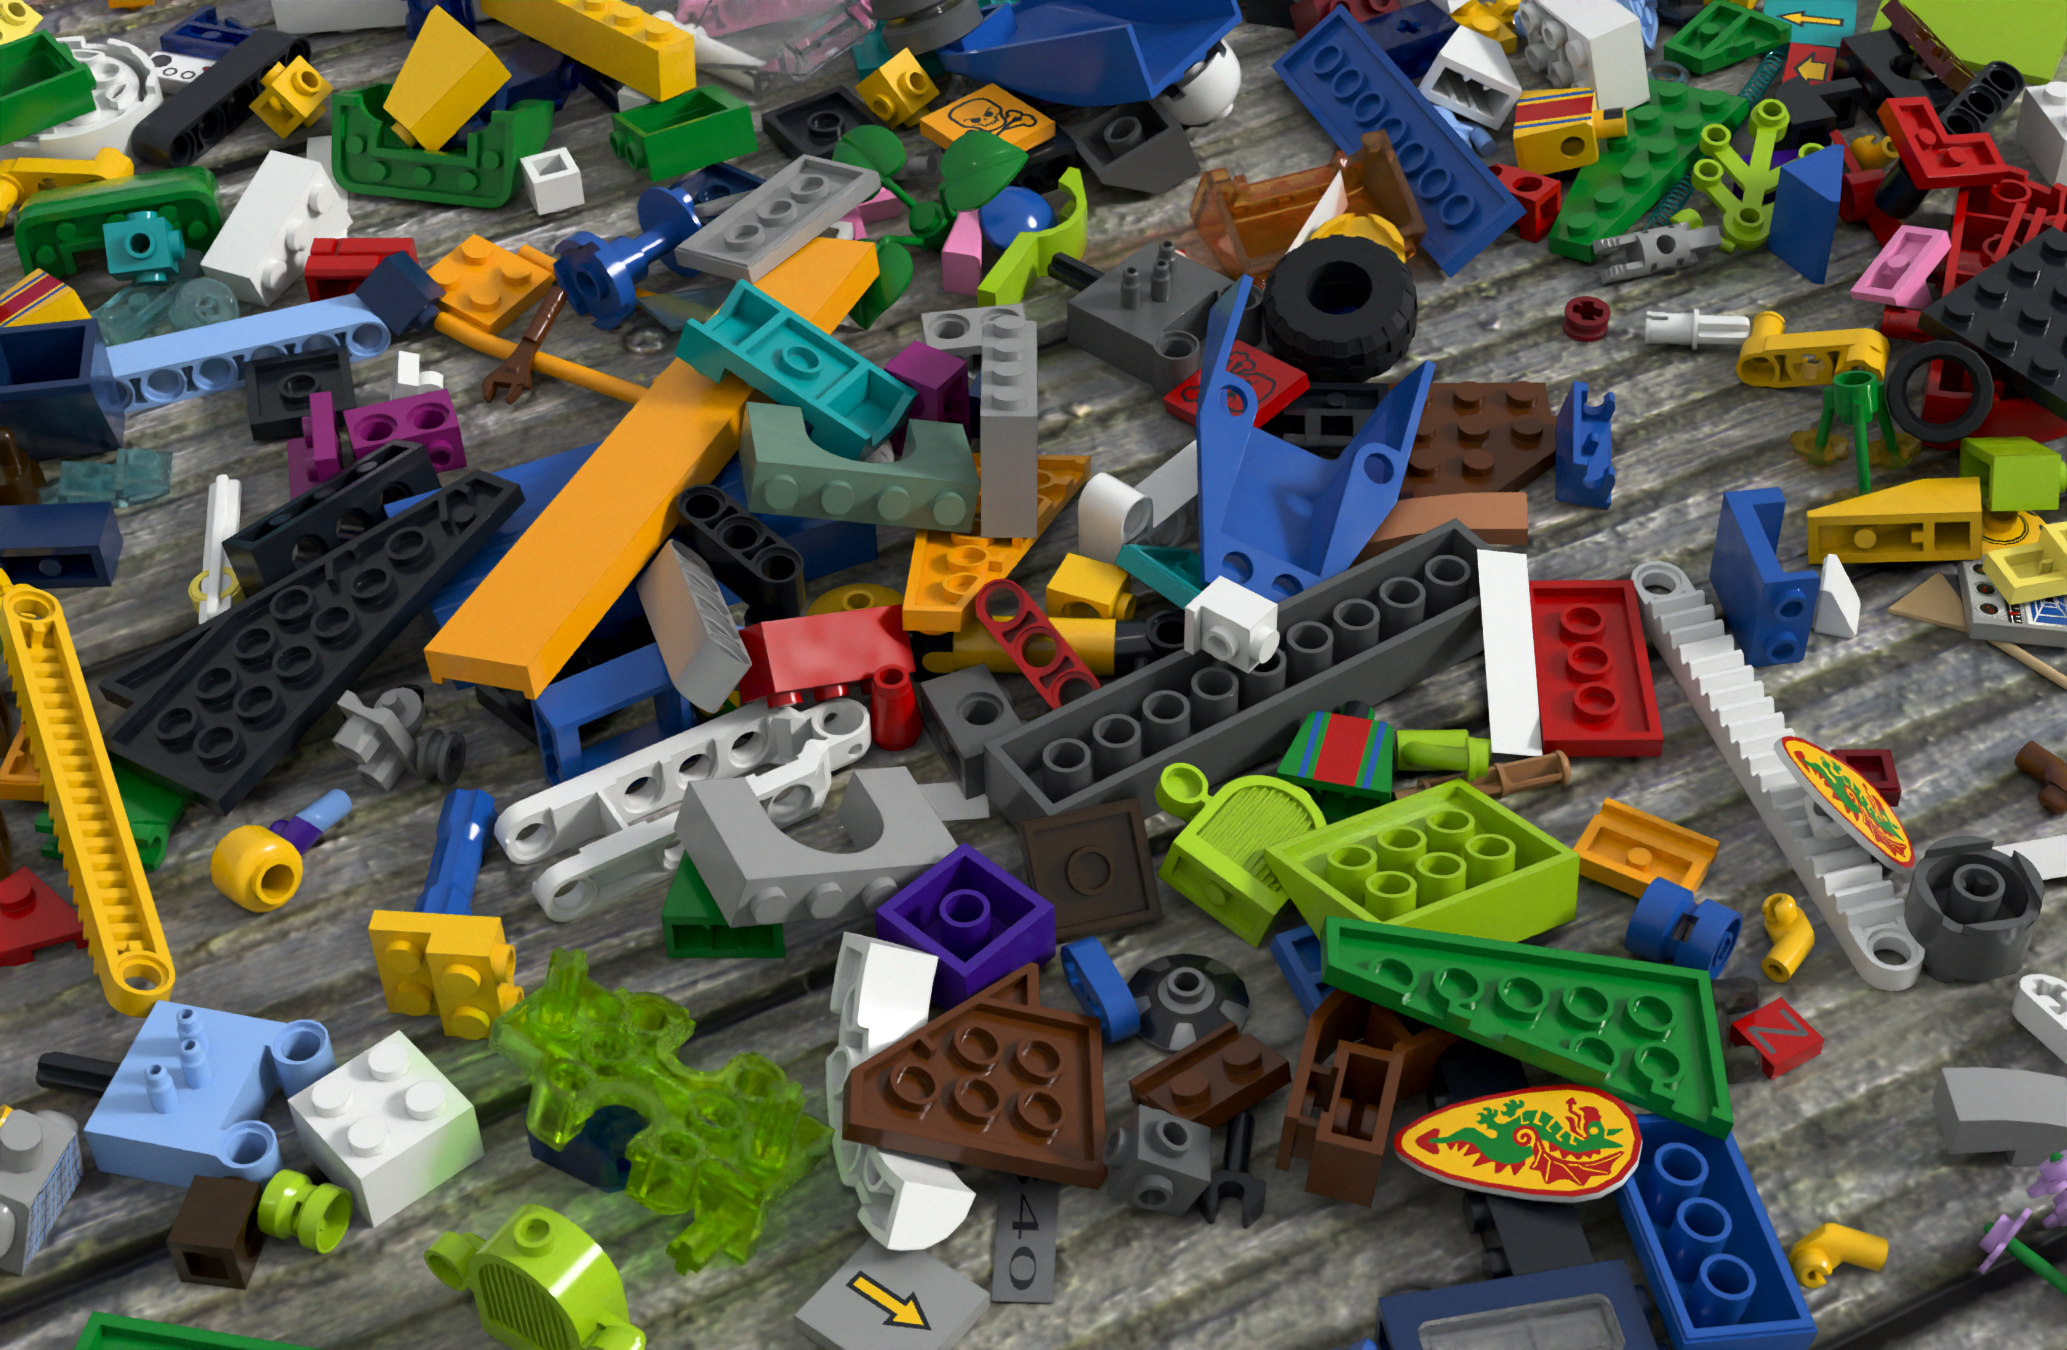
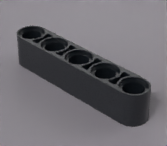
M270 27L259 28L136 126L131 141L134 155L141 160L168 169L191 166L255 114L248 106L266 89L260 80L278 62L286 68L300 55L310 64L311 46L309 41L303 37Z
M1992 61L1987 64L1938 116L1947 135L1989 132L2025 87L2024 78L2014 66L2007 62ZM1899 157L1876 187L1874 200L1877 206L1890 217L1906 219L1923 204L1935 189L1917 190Z

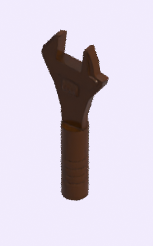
M557 286L550 287L516 350L502 365L484 378L482 389L486 402L491 403L497 387L510 388L505 398L508 405H512L519 399L524 391H531V367L537 350L540 349L568 299L566 291Z

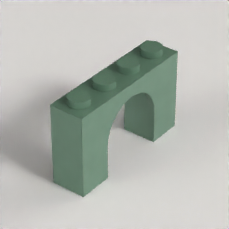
M746 401L739 444V457L748 512L971 534L981 483L963 424L909 419L902 459L889 463H869L834 455L813 443L806 433L801 407Z

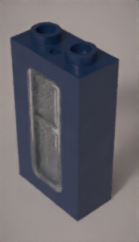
M1624 1258L1378 1298L1374 1334L1375 1344L1378 1346L1377 1350H1668L1664 1343L1655 1342L1650 1329L1651 1309L1647 1293L1641 1284H1633Z

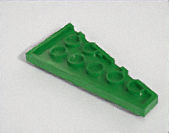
M1648 78L1650 101L1625 111L1627 136L1600 139L1598 161L1592 165L1580 168L1548 235L1550 253L1592 263L1600 256L1594 253L1593 241L1622 235L1681 180L1694 167L1696 162L1706 156L1699 148L1703 128L1709 124H1720L1725 126L1731 133L1749 116L1748 98L1729 95L1721 90L1709 91L1686 86V84L1681 82H1665ZM1710 139V140L1715 141V142H1720V141H1718V140H1716V139Z
M1326 915L1320 931L1323 983L1585 1086L1597 1087L1625 1102L1726 1141L1734 1125L1709 971Z

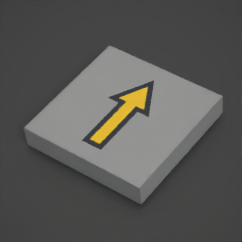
M871 1236L794 1314L795 1328L826 1350H951L990 1308V1293L923 1249L904 1251L887 1249Z

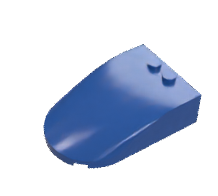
M1020 0L1011 5L1009 2L997 5L991 3L980 8L983 20L979 26L963 37L935 50L943 69L987 85L994 83L1003 90L1044 101L1080 107L1112 106L1152 100L1167 86L1184 78L1183 72L1191 65L1203 61L1207 57L1206 52L1238 25L1243 18L1237 0Z

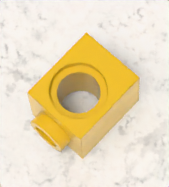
M1068 553L1046 587L1047 617L1133 619L1135 614L1137 597L1131 594V574L1119 566Z

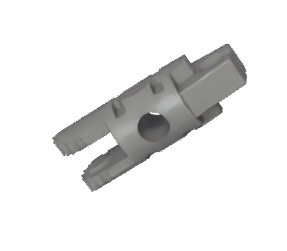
M1688 222L1595 240L1592 245L1596 255H1608L1626 250L1627 264L1613 265L1600 273L1603 284L1697 265L1699 263L1697 255L1712 252L1722 244L1717 225L1690 230Z

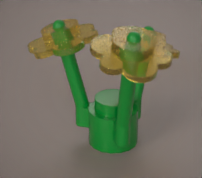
M1855 370L1837 374L1833 377L1832 386L1822 389L1823 409L1818 428L1811 429L1809 432L1794 431L1791 433L1789 441L1794 445L1793 452L1798 456H1802L1806 462L1818 466L1830 465L1835 462V459L1847 460L1850 455L1848 450L1849 440L1838 434H1829L1834 412L1839 415L1841 423L1854 425L1858 486L1833 491L1834 498H1837L1839 501H1845L1894 487V485L1888 484L1871 486L1869 467H1883L1887 470L1900 469L1907 466L1913 457L1920 455L1924 449L1921 440L1906 432L1901 434L1894 432L1885 402L1884 382L1877 381V376L1874 373ZM1876 412L1882 436L1880 440L1867 443L1866 423L1873 420V413Z

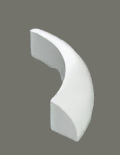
M844 931L830 1003L831 1012L841 1015L839 1043L832 1054L826 1058L827 1107L835 1160L842 1183L846 1186L855 1187L862 1204L857 1216L873 1238L887 1249L898 1251L926 1249L946 1239L962 1223L968 1214L976 1193L965 1186L955 1175L947 1160L842 1140L843 1085L851 1069L928 1024L931 992L939 957L903 945Z

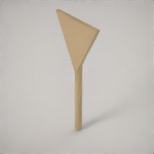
M1938 571L1887 609V613L1968 633L1963 602L1941 571ZM1988 641L2067 690V676L2011 642Z

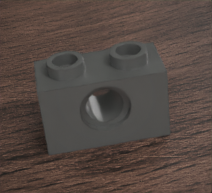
M983 663L920 683L924 728L966 800L985 794L983 744L1028 723L1026 719L1020 721L1014 712L1012 696L1004 682L997 684L988 667Z

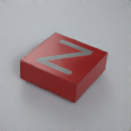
M1782 997L1731 1023L1728 1037L1771 1081L1820 1055L1824 1043V1038Z

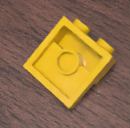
M374 910L368 932L389 1013H404L410 1016H440L445 1036L461 1037L469 1040L481 1038L508 1039L511 1025H519L522 1020L524 991L521 986H515L514 983L515 947L513 944H506L501 917Z

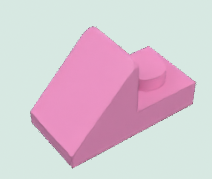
M1901 225L1850 290L1852 299L1922 310L1933 304L1926 279L1952 247L1947 231Z

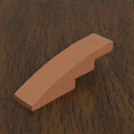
M1527 492L1459 493L1397 501L1348 569L1455 518L1461 521L1486 544L1527 546L1529 529Z

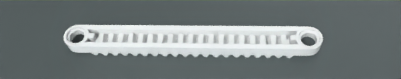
M1650 561L1639 565L1633 570L1631 580H1634L1642 626L1854 968L1866 983L1877 989L1891 992L1903 991L1912 987L1919 978L1925 949L1916 942L1906 926L1904 919L1905 901L1903 898H1894L1893 883L1891 880L1883 881L1881 864L1879 862L1872 864L1871 854L1849 834L1839 838L1835 837L1826 842L1818 841L1814 837L1803 806V799L1808 793L1781 762L1774 749V743L1782 737H1795L1794 730L1792 728L1785 729L1783 713H1775L1774 699L1772 696H1764L1763 682L1761 680L1754 681L1752 665L1745 666L1742 650H1734L1733 636L1731 634L1725 635L1722 619L1715 620L1713 605H1705L1704 591H1696L1686 574L1679 567L1671 563ZM1653 585L1662 586L1669 589L1671 593L1664 595L1648 592L1645 587ZM1882 949L1893 950L1900 953L1907 962L1901 965L1885 964L1874 955V952Z

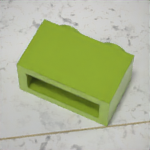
M2026 436L1961 439L1959 478L1980 477L1981 505L1991 512L2059 510V494H2063L2067 487V468L2065 462L2061 460V454Z

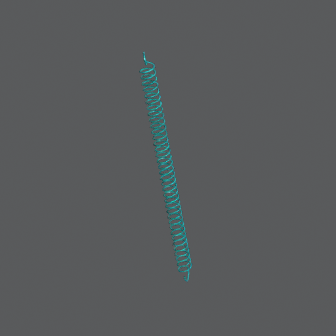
M1778 51L1768 53L1737 95L1748 98V101L1753 103L1751 105L1748 102L1749 114L1783 67L1782 61L1779 58L1769 55L1772 53L1781 54L1785 57L1783 61L1785 63L1787 56L1784 53ZM1769 58H1775V59H1777V60L1780 62V65H1781L1780 68H1779V66H1778L1777 63H1775L1774 61H1771V60H1767V59H1769ZM1767 62L1775 64L1778 70H1775L1772 66L1767 65ZM1745 92H1748V94H1750L1752 97H1755L1756 100H1753L1750 96L1746 95ZM1745 119L1736 127V129H1734V131L1731 132V139L1739 130V127H1741ZM1707 155L1705 156V157L1708 158V159L1714 160V159L1711 158L1710 156H1707ZM1686 174L1681 181L1679 180L1666 193L1662 201L1655 208V211L1648 218L1644 230L1649 226L1650 219L1652 224L1658 228L1653 221L1654 216L1662 225L1668 226L1672 223L1660 211H1664L1672 217L1683 208V205L1686 204L1693 191L1696 190L1693 185L1684 180V178H1687L1691 181V177ZM1681 183H1685L1687 186L1691 188V190H1688L1687 188L1682 186ZM1677 187L1682 188L1684 191L1688 193V195H1684V193L1679 191ZM1674 192H1678L1684 197V200L1676 196ZM1671 197H1675L1681 204H1677ZM1667 201L1676 205L1678 209H1674L1672 206L1668 205ZM1664 206H1667L1669 209L1673 210L1674 214H1671L1669 211L1665 210ZM1657 216H1661L1663 219L1667 220V223L1661 222L1657 218Z

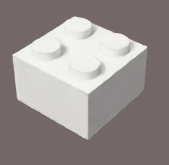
M400 1030L287 1100L302 1150L334 1185L346 1188L351 1192L353 1206L373 1228L379 1226L485 1156L474 1106Z

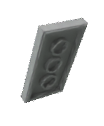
M803 154L674 249L677 263L680 266L736 281L744 279L753 285L882 188L879 173L874 170Z

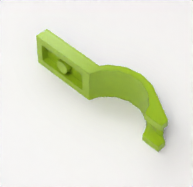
M1068 167L1058 181L1059 189L1072 198L1067 201L1059 212V221L1062 224L1055 228L1038 232H1019L977 288L978 308L1019 304L1038 277L1049 276L1047 266L1051 263L1053 255L1057 252H1062L1077 260L1083 257L1088 244L1087 200L1080 169Z

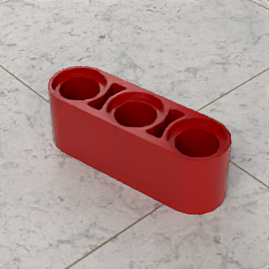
M1004 578L994 579L980 589L975 601L976 613L980 621L1053 710L1064 706V691L1074 682L1083 681L1089 683L1092 691L1103 687L1098 678L1035 601L1018 584ZM1008 592L1016 594L1019 600V609L1015 617L1007 622L994 621L991 616L990 607L996 596ZM1038 637L1052 638L1056 645L1054 659L1044 667H1033L1027 660L1026 652L1028 646Z

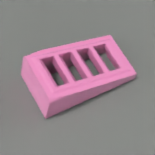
M978 209L966 213L959 212L941 251L942 288H944L945 292L977 296V288L982 283V229L979 224Z

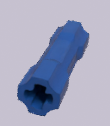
M456 788L445 797L436 829L438 838L424 890L417 897L413 912L472 916L470 905L483 855L490 847L498 816L494 808L495 799L481 789L463 790Z

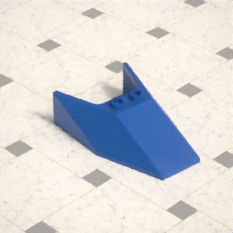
M1243 274L1209 311L1196 411L1200 584L1208 587L1215 579L1222 576L1277 604L1346 571L1397 503L1436 364L1428 360L1424 361L1392 388L1335 460L1323 459L1253 426L1258 410V400L1255 391L1244 379L1226 371L1229 355L1254 279ZM1227 389L1237 393L1243 402V412L1239 416H1233L1228 409Z

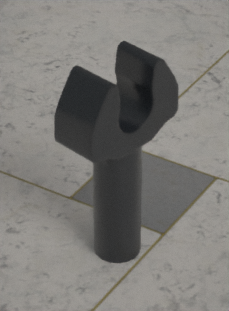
M1240 1112L1229 1120L1222 1170L1211 1173V1183L1198 1197L1199 1209L1208 1224L1215 1223L1218 1214V1203L1226 1197H1234L1242 1202L1241 1220L1242 1227L1245 1229L1249 1228L1264 1211L1266 1182L1248 1174L1255 1128V1118L1249 1113Z

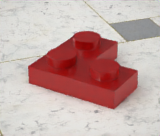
M1927 96L1888 98L1877 110V114L1917 190L1996 185L2009 172L1988 132L1947 135Z

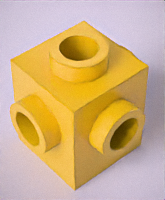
M907 47L854 87L870 110L887 123L891 130L904 122L908 129L919 122L920 118L930 113L926 104L940 94L926 71L922 69Z
M299 55L286 68L278 62L260 80L266 89L248 107L284 140L301 123L309 128L322 116L328 108L321 102L334 88Z

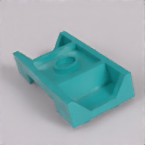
M744 279L739 280L735 284L718 313L706 323L701 324L694 318L686 321L674 353L675 356L691 365L697 372L709 377L718 384L728 375L734 373L749 386L760 390L779 404L801 407L803 419L814 426L810 436V440L829 453L864 462L905 424L918 395L916 391Z

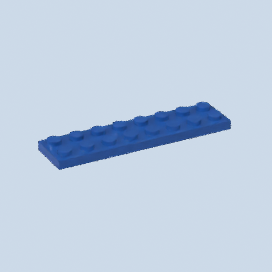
M1339 4L1271 65L1449 278L1454 276L1527 212L1342 4Z

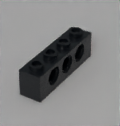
M393 439L224 540L221 544L247 599L386 521L383 505L442 488L424 444ZM383 493L382 504L379 507V499L381 494ZM340 519V520H341L340 529H339L338 533L336 534V525H337L338 520ZM297 545L298 551L296 558L293 561L292 553L295 546Z

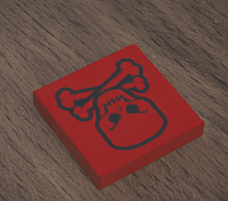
M1238 339L1233 343L1226 371L1244 379L1255 391L1258 400V410L1253 426L1259 429L1310 388L1309 380L1305 372ZM1202 368L1162 398L1168 413L1196 427V411ZM1227 389L1228 409L1233 416H1239L1243 412V402L1237 393Z

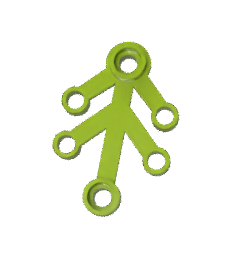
M1765 99L1751 111L1747 130L1749 135L1755 139L1749 166L1730 147L1731 133L1725 126L1720 124L1705 126L1699 141L1701 152L1713 157L1714 160L1702 159L1696 162L1691 183L1695 189L1704 192L1724 214L1722 229L1725 238L1737 243L1736 248L1741 250L1758 248L1770 235L1769 230L1774 202L1762 206L1764 195L1777 190L1781 166L1770 171L1769 168L1774 144L1784 138L1790 120L1786 106L1776 99ZM1710 139H1716V140H1718V141H1720V142H1715V141H1712V140H1710ZM1807 143L1799 149L1797 159L1824 149V147L1816 143ZM1723 170L1744 192L1742 203L1721 182ZM1702 174H1708L1712 177H1705Z

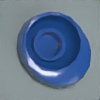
M1007 186L988 204L978 209L979 224L985 237L993 247L1002 253L1007 250L1019 232H1038L1055 228L1059 225L1053 208L1041 195L1025 187Z

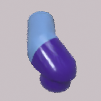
M332 789L297 813L290 821L284 819L277 820L268 830L291 842L302 856L330 827L351 812V800L344 791Z

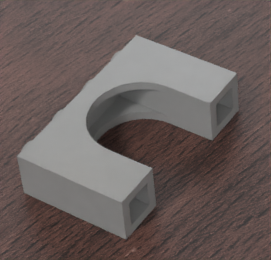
M1005 315L997 317L994 321H983L980 406L981 538H1037V321H1026L1019 316Z
M906 766L857 769L852 771L837 817L859 852L838 854L819 851L802 845L785 835L770 820L745 777L688 781L674 826L676 834L730 928L875 914L877 908L958 848V845Z

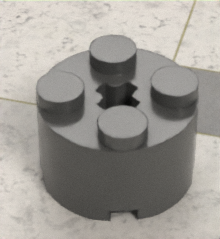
M1977 836L1946 838L1934 843L1925 851L1924 858L1916 865L1905 901L1904 919L1912 937L1925 949L1923 963L1925 964V971L1931 978L1942 983H1954L1960 979L1986 981L2005 975H2012L2022 969L2045 894L2044 883L2040 873L2025 856L2014 850L2012 857L1992 849L1993 840Z

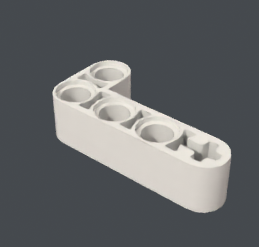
M1196 439L1134 488L1107 473L1095 475L1086 484L1078 504L1080 556L1119 566L1114 562L1122 545L1132 544L1176 548L1199 529ZM1131 574V582H1132V581L1136 580L1137 578Z

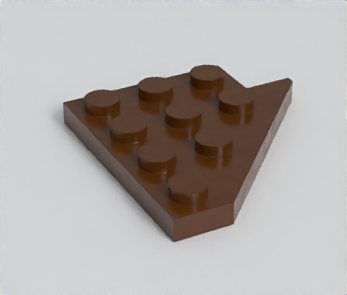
M1464 381L1461 383H1430L1397 501L1459 493L1518 492L1555 466L1557 416H1551L1546 382L1477 383ZM1389 383V391L1398 383Z
M1029 962L851 1069L843 1085L842 1140L1099 1190L1108 1175L1107 1165H1104L1102 1162V1152L1106 1140L1101 1019L1040 1006L1039 964Z

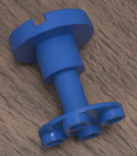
M652 186L640 195L637 205L639 224L643 233L634 239H630L627 236H618L606 243L591 232L577 231L555 246L554 253H560V259L553 263L554 274L561 289L566 291L568 302L580 316L589 312L597 319L590 323L598 329L611 330L633 316L637 304L634 285L647 278L649 272L648 265L657 259H660L670 270L684 277H695L702 272L678 265L674 252L678 245L702 229L701 223L694 214L693 200L684 189L676 187L670 191L665 187Z

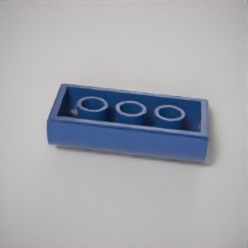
M1656 1113L1636 1114L1635 1117L1642 1137V1149L1638 1167L1625 1184L1612 1191V1194L1673 1350H1807L1818 1333L1817 1327L1732 1131H1730L1726 1141Z

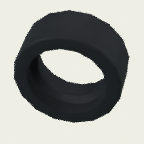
M1933 340L1914 346L1897 360L1888 376L1886 399L1891 416L1904 432L1923 442L1946 444L1964 439L1982 425L1992 408L1995 387L1989 367L1977 352L1958 342ZM1937 359L1950 360L1962 366L1970 376L1973 386L1972 401L1965 413L1956 420L1944 424L1928 423L1917 417L1909 407L1906 397L1907 383L1913 372L1924 363Z

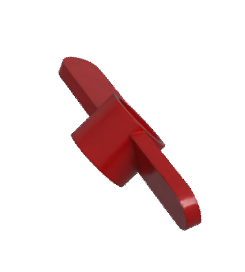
M1837 128L1830 132L1829 135L1834 144L1845 145L1843 161L1850 173L1842 174L1838 215L1845 223L1866 220L1881 247L1884 248L1901 225H1906L1903 219L1890 217L1877 206L1874 200V191L1886 176V173L1881 168L1862 171Z

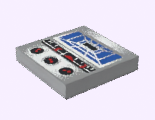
M1982 555V560H1959L1957 573L1969 638L2067 648V594L2009 605L1982 570L1986 555Z

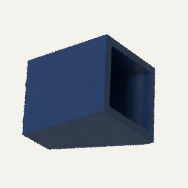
M91 318L0 328V427H7L13 432L17 446L27 453L29 460H48L54 457L103 454L109 451L122 450L126 417L98 319Z

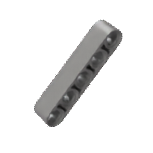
M669 539L637 581L635 587L674 687L697 707L706 712L716 713L750 669L752 662L709 565L686 545L674 539Z

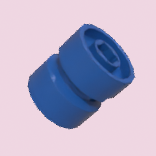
M1657 877L1647 887L1635 908L1626 932L1625 950L1653 963L1662 964L1669 959L1673 962V966L1709 971L1712 985L1722 973L1733 952L1741 931L1743 916L1742 913L1711 899H1705L1697 904L1694 902L1693 891L1665 878ZM1690 925H1695L1687 943L1683 942Z

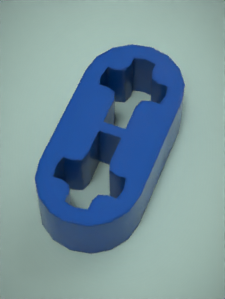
M1090 936L1061 947V963L1066 980L1086 1015L1101 1019V1038L1103 1042L1111 1044L1140 1033V1016L1134 997L1098 939Z

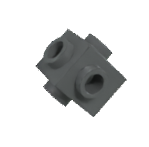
M1139 1104L1120 1127L1114 1126L1110 1130L1105 1140L1102 1162L1108 1166L1107 1195L1134 1203L1143 1209L1156 1210L1180 1218L1211 1183V1128L1171 1115L1166 1111Z

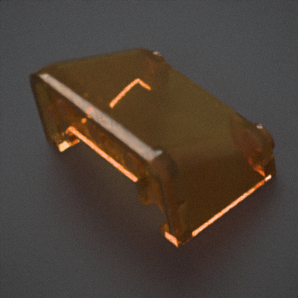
M1381 129L1362 134L1360 140L1363 147L1347 157L1343 150L1336 151L1329 165L1248 184L1244 174L1235 176L1232 182L1226 167L1203 172L1189 208V215L1195 230L1229 278L1236 282L1243 274L1254 278L1253 285L1263 290L1270 271L1275 268L1279 260L1287 253L1339 170H1341L1348 206L1343 214L1355 213V217H1368L1367 213L1386 219L1395 225L1404 240L1405 260L1413 257L1417 252L1416 248L1422 242L1428 229L1386 130Z

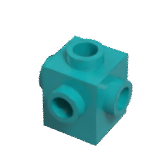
M140 211L127 214V221L102 224L109 274L118 282L135 280L136 286H156L165 284L166 276L179 274L177 260L185 259L183 237L180 230H173V225L165 217H157V212ZM150 245L149 249L143 253L144 248Z

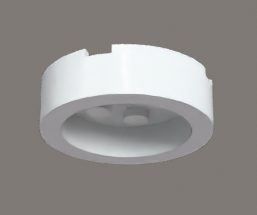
M84 36L55 38L59 43L65 42L74 58L80 64L85 62L92 71L97 86L92 91L96 110L1 146L0 161L4 159H17L18 157L91 160L93 156L98 154L101 148L105 147L116 148L124 156L130 158L134 166L143 161L137 158L132 151L131 141L133 132L143 119L164 104L153 61L138 47L113 38H109L106 43L107 45L86 44Z

